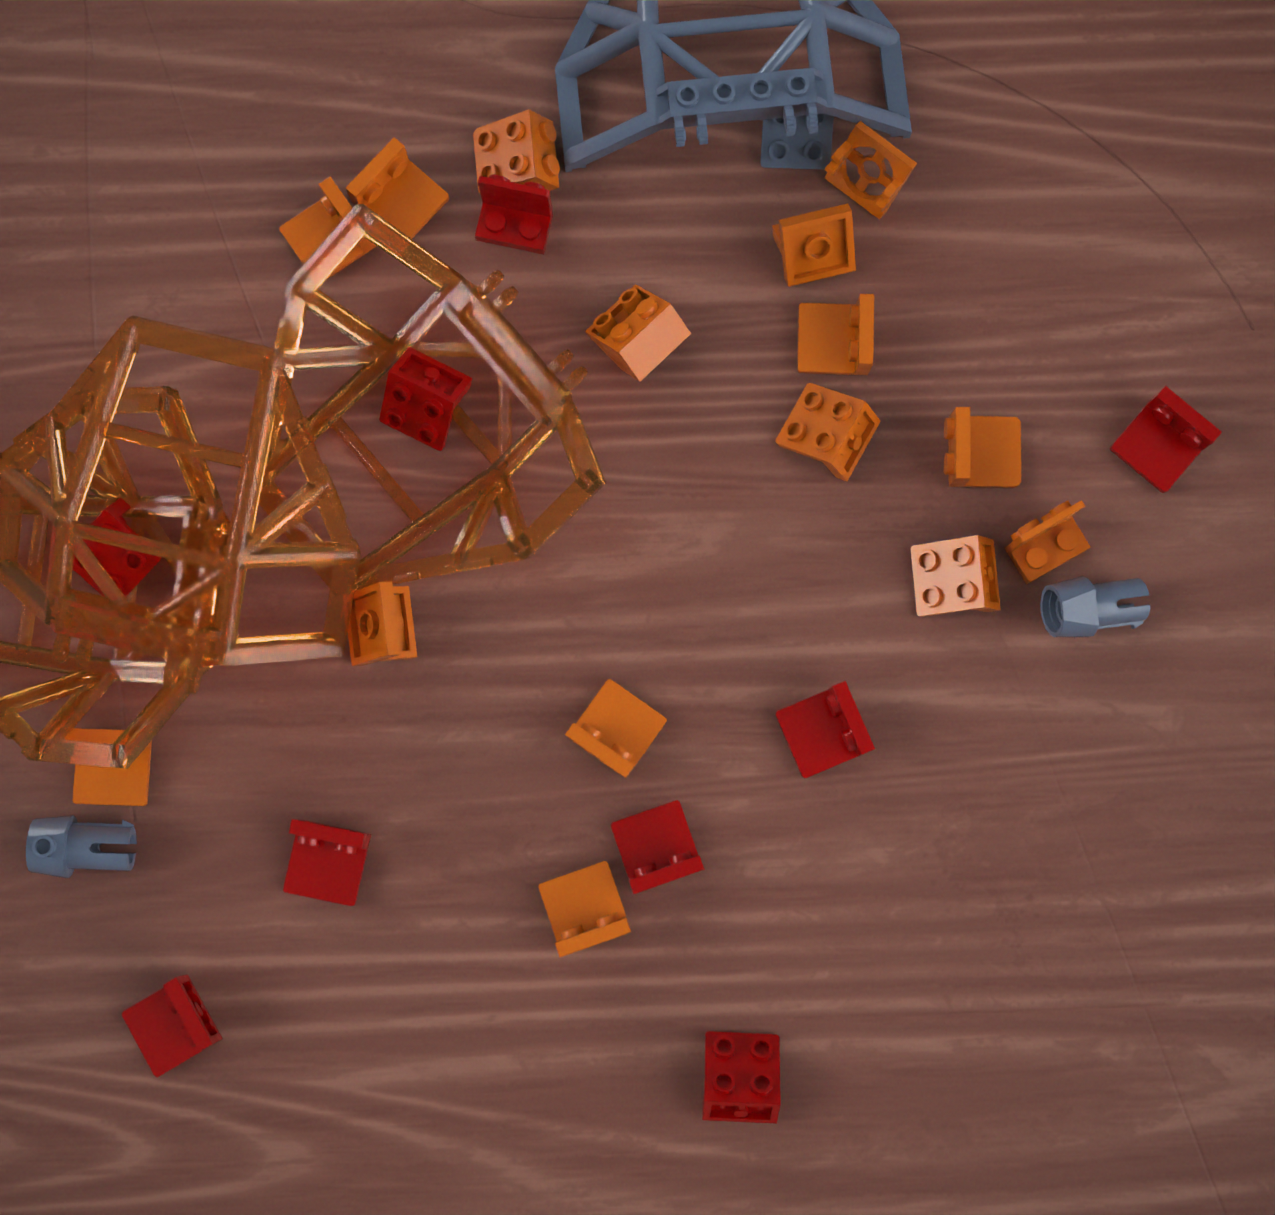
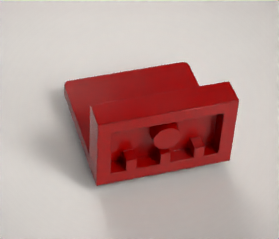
M501 175L479 176L478 187L482 199V207L475 233L476 241L544 255L553 218L550 191L545 189L543 185L535 182H525L523 185L510 182L508 178Z
M408 347L388 372L379 420L383 424L425 445L442 451L446 444L454 409L470 389L473 378Z
M1164 386L1150 399L1110 446V450L1161 493H1166L1201 451L1213 444L1222 431L1171 389Z
M121 497L106 507L60 558L115 607L133 591L162 559V556L126 524L127 521L123 516L129 511L131 506Z
M846 681L780 709L775 713L799 772L804 779L875 749Z
M675 800L611 823V829L633 895L705 870L700 855H698L680 801Z
M292 819L289 834H294L295 838L283 891L294 895L354 906L358 897L371 834L302 819Z
M188 974L163 984L162 989L122 1012L126 1025L155 1077L165 1074L223 1039Z
M707 1031L705 1034L702 1120L777 1124L781 1106L779 1035Z

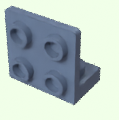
M817 114L818 133L809 134L806 127V115L794 116L796 118V130L793 136H786L783 118L763 119L760 160L763 168L825 169L831 161L834 116Z

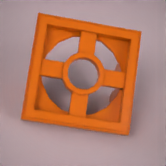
M860 121L855 125L847 140L832 155L831 159L833 160L824 169L827 171L824 179L880 220L889 209L917 163ZM871 147L876 152L874 155L863 156L855 148ZM885 158L889 161L893 170V177L886 173ZM847 159L858 167L860 178L856 184L849 179L847 174ZM865 161H873L878 165L880 169L879 177H871L865 172ZM879 182L886 188L882 194L877 196L869 195L865 192L870 183L875 184Z

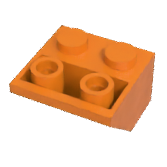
M636 284L620 295L619 300L606 312L598 315L593 324L585 331L622 371L639 382L691 335V332L671 303Z

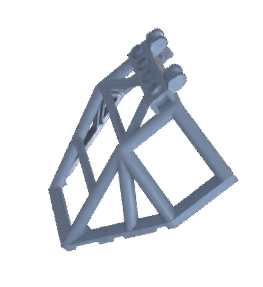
M588 0L555 66L565 172H572V169L586 168L587 164L662 129L674 128L676 147L685 146L686 141L684 127L697 126V140L699 145L708 144L707 125L783 118L786 136H793L796 130V118L794 116L806 115V127L809 134L818 133L817 114H827L856 124L862 121L872 129L890 134V137L903 136V139L910 138L912 134L900 36L872 0H798L801 10L660 24L658 0H637V12L608 5L610 0ZM847 1L858 15L837 7ZM598 24L618 30L588 46ZM797 25L758 73L719 77L670 39L673 37ZM827 28L879 47L887 110L834 92ZM806 38L809 68L778 71ZM639 45L646 112L583 142L577 77ZM662 52L697 79L665 82Z

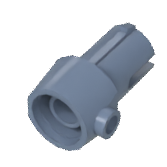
M1084 576L1045 586L1042 591L1040 601L1042 620L1045 629L1053 637H1091L1095 635L1098 629L1131 625V629H1135L1143 624V620H1146L1149 616L1150 605L1134 606L1132 603L1117 605V601L1126 598L1149 596V591L1143 580L1139 578L1092 584Z
M74 815L35 818L30 824L26 841V864L28 871L63 878H70L74 869L131 871L134 866L136 853L102 852L100 845L102 843L137 844L134 824L123 819L122 824L77 823Z

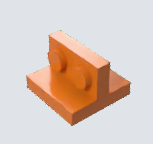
M848 203L780 219L779 224L772 225L773 238L782 254L784 279L788 287L856 271L853 217Z
M392 581L377 582L344 595L352 666H365L378 661L417 658L409 586H393Z

